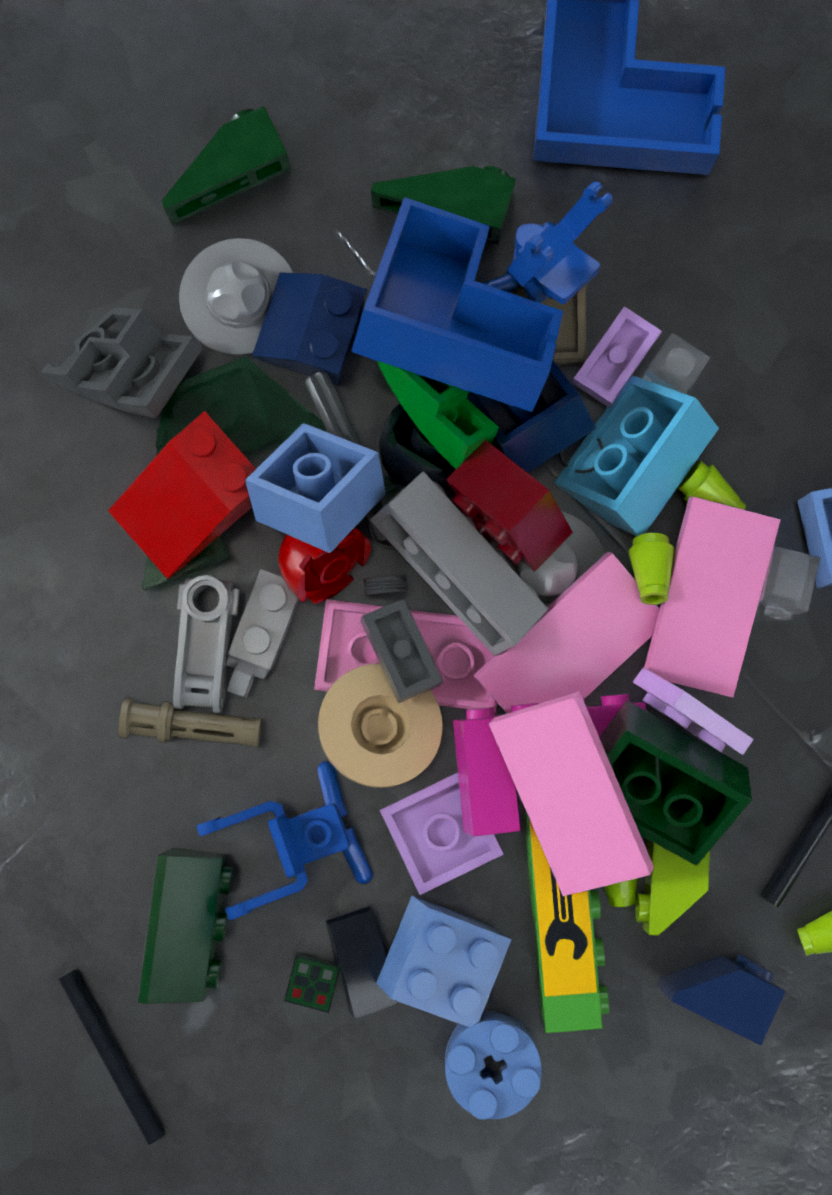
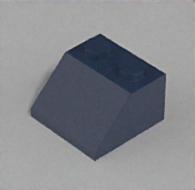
M280 272L252 358L309 377L324 371L328 373L332 384L337 386L362 312L367 289L325 274Z
M553 360L550 373L533 412L510 406L470 391L467 395L468 401L499 427L494 439L499 450L527 473L596 429L580 394Z
M738 954L735 962L721 955L661 976L657 983L658 988L670 1001L760 1046L786 992L772 982L776 974Z

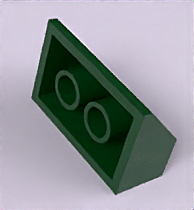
M628 700L600 736V741L640 835L696 866L752 801L748 767Z
M172 848L158 854L138 1003L203 1002L210 994L211 989H218L222 961L215 960L217 941L224 942L228 924L227 914L221 913L223 894L230 895L234 879V867L227 866L229 854Z

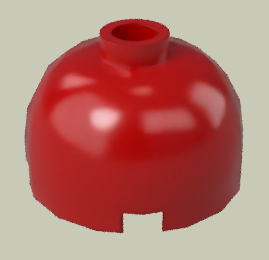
M355 526L331 553H328L285 534L278 555V564L282 578L300 601L305 603V598H309L313 604L326 601V599L337 595L354 580L351 575L347 574L356 566L357 562L362 567L365 566L371 551L370 540Z

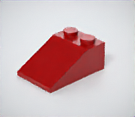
M204 411L166 444L110 507L108 512L169 580L252 508L245 479L256 468Z

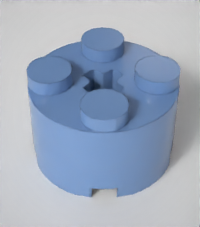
M484 1010L480 1021L472 1025L471 1028L461 1024L455 1027L445 1051V1073L450 1092L461 1107L478 1119H501L512 1116L524 1109L540 1089L542 1066L535 1041L528 1028L512 1016L498 1011ZM492 1055L495 1061H500V1069L492 1071L489 1067L485 1068L484 1058Z

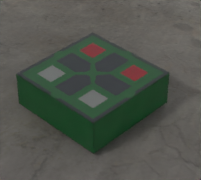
M297 953L284 1001L329 1013L340 969L334 962Z

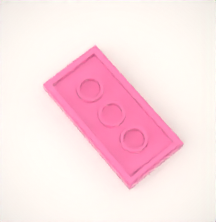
M689 497L674 552L668 592L669 599L660 605L644 668L668 682L734 697L781 519L697 497Z
M606 552L547 607L546 613L517 645L494 656L473 675L507 714L512 712L511 705L540 704L579 691L582 698L585 699L652 637L659 607L641 602L636 580L613 553Z
M326 599L314 690L328 692L331 686L347 672L363 665L380 664L360 620L363 615L384 606ZM410 610L443 680L439 687L431 690L438 705L468 710L494 707V713H496L497 702L473 676L494 655L458 616Z
M580 691L495 717L489 723L563 896L651 874L654 866Z

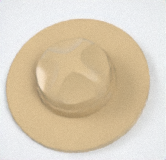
M380 664L363 665L342 675L326 693L318 716L320 743L330 763L348 779L373 788L394 787L417 777L434 759L442 738V715L432 691L429 690L398 704Z

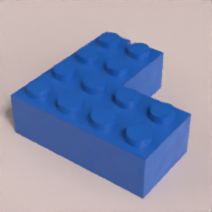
M546 0L533 161L709 175L720 153L722 115H719L723 107L726 67L636 60L635 49L639 0Z
M404 197L364 306L351 352L503 402L510 406L533 412L550 373L563 311L474 281L490 226Z

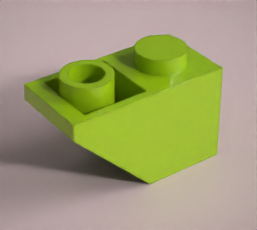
M647 839L646 850L654 869L650 875L645 876L644 894H637L635 907L636 921L643 922L642 929L647 934L659 936L708 891L710 851L696 866Z

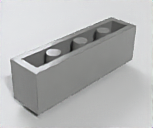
M424 471L404 486L370 519L494 656L517 645L548 610L538 598L536 591L529 584L524 583L508 565L504 555L485 540L477 531L473 521L456 508L445 495L443 488L437 482H433Z

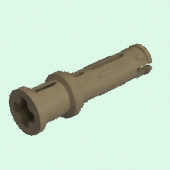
M125 697L120 710L118 733L120 738L125 739L129 735L157 737L160 743H166L171 741L173 737L248 745L258 748L262 718L255 719L216 713L175 710L171 702L164 701L162 705L135 703L132 697Z

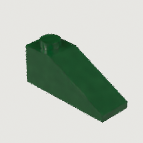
M265 106L256 110H242L235 114L230 122L223 124L160 201L172 225L291 170L287 152Z
M469 166L374 182L371 188L372 207L398 215L402 201L406 197L490 226L486 240L499 244L514 195L516 178L510 177L506 171L498 167L485 166L482 169Z

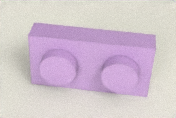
M624 306L576 374L572 383L610 408L662 331Z

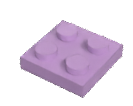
M644 667L633 681L634 684L647 692L643 698L644 702L665 716L667 715L677 722L679 726L720 752L727 745L743 755L754 740L684 690Z
M458 772L380 809L381 815L419 895L504 855L494 834L471 836L463 831Z

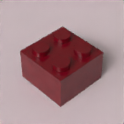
M486 440L446 479L456 494L452 500L455 506L473 521L477 531L485 540L491 536L499 543L496 546L497 549L515 566L522 561L535 572L573 533L550 490Z

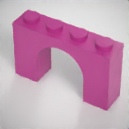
M629 694L601 696L602 705L586 706L599 738L627 700L629 701ZM631 702L646 710L645 702ZM539 703L511 705L512 712L527 707H531ZM494 707L466 710V719L453 720L463 831L471 836L520 831L516 786L489 726V723L495 717L502 716L494 715Z

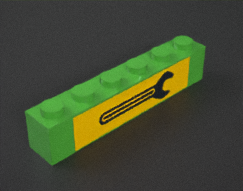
M523 805L542 1026L545 1033L603 1029L601 1015L609 1014V999L606 985H599L597 967L605 966L602 938H594L593 919H600L601 917L598 891L587 890L566 896L562 895Z

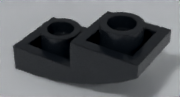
M369 906L327 920L326 924L334 961L340 969L348 1009L353 1018L357 1019L397 1005L398 1001L390 999L376 984L387 955L371 907Z

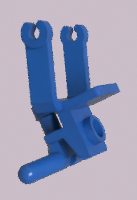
M595 181L583 191V196L557 225L552 222H545L541 226L533 223L519 226L516 231L513 260L506 274L482 284L505 292H511L521 285L525 288L526 297L529 300L542 303L549 297L550 299L554 298L560 304H566L599 273L600 263L578 248L573 241L600 213L604 212L612 204V195L606 193L600 198L597 193L603 186L600 182Z
M329 761L321 762L317 768L325 802L323 807L287 819L282 804L268 801L222 819L218 817L196 825L201 837L268 811L273 812L275 818L268 821V826L287 878L296 876V880L292 883L226 907L225 911L229 920L248 914L254 908L301 891L308 882L304 864L340 851L343 852L358 883L367 884L372 880L373 872L359 845L353 827L345 828L342 816L348 813L343 801L336 769Z

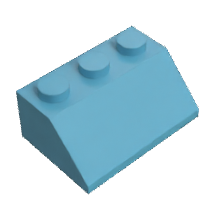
M632 375L610 408L607 407L596 422V429L591 432L592 434L586 436L567 463L568 467H564L554 483L609 524L635 536L645 534L719 427L695 397ZM597 438H599L602 442V450L600 448L599 442L597 441ZM593 466L595 468L593 471L584 474L575 472V470L591 469Z

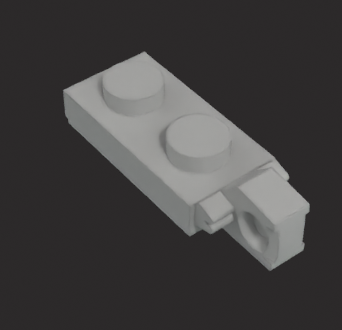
M262 569L259 571L230 646L229 657L226 666L234 668L227 691L243 698L248 697L255 677L265 680L269 670H273L299 599L289 589L282 577Z

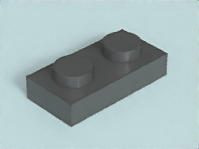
M405 599L361 617L360 622L398 704L439 687L443 683Z

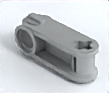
M205 575L196 578L188 577L185 584H179L177 610L181 611L173 691L175 710H183L185 706L212 708L214 713H222L228 673L226 663L229 657L233 616L238 615L240 589L234 588L233 581L219 580ZM213 587L219 593L220 600L218 606L210 612H203L198 605L199 594L204 589ZM191 689H207L209 693H195Z

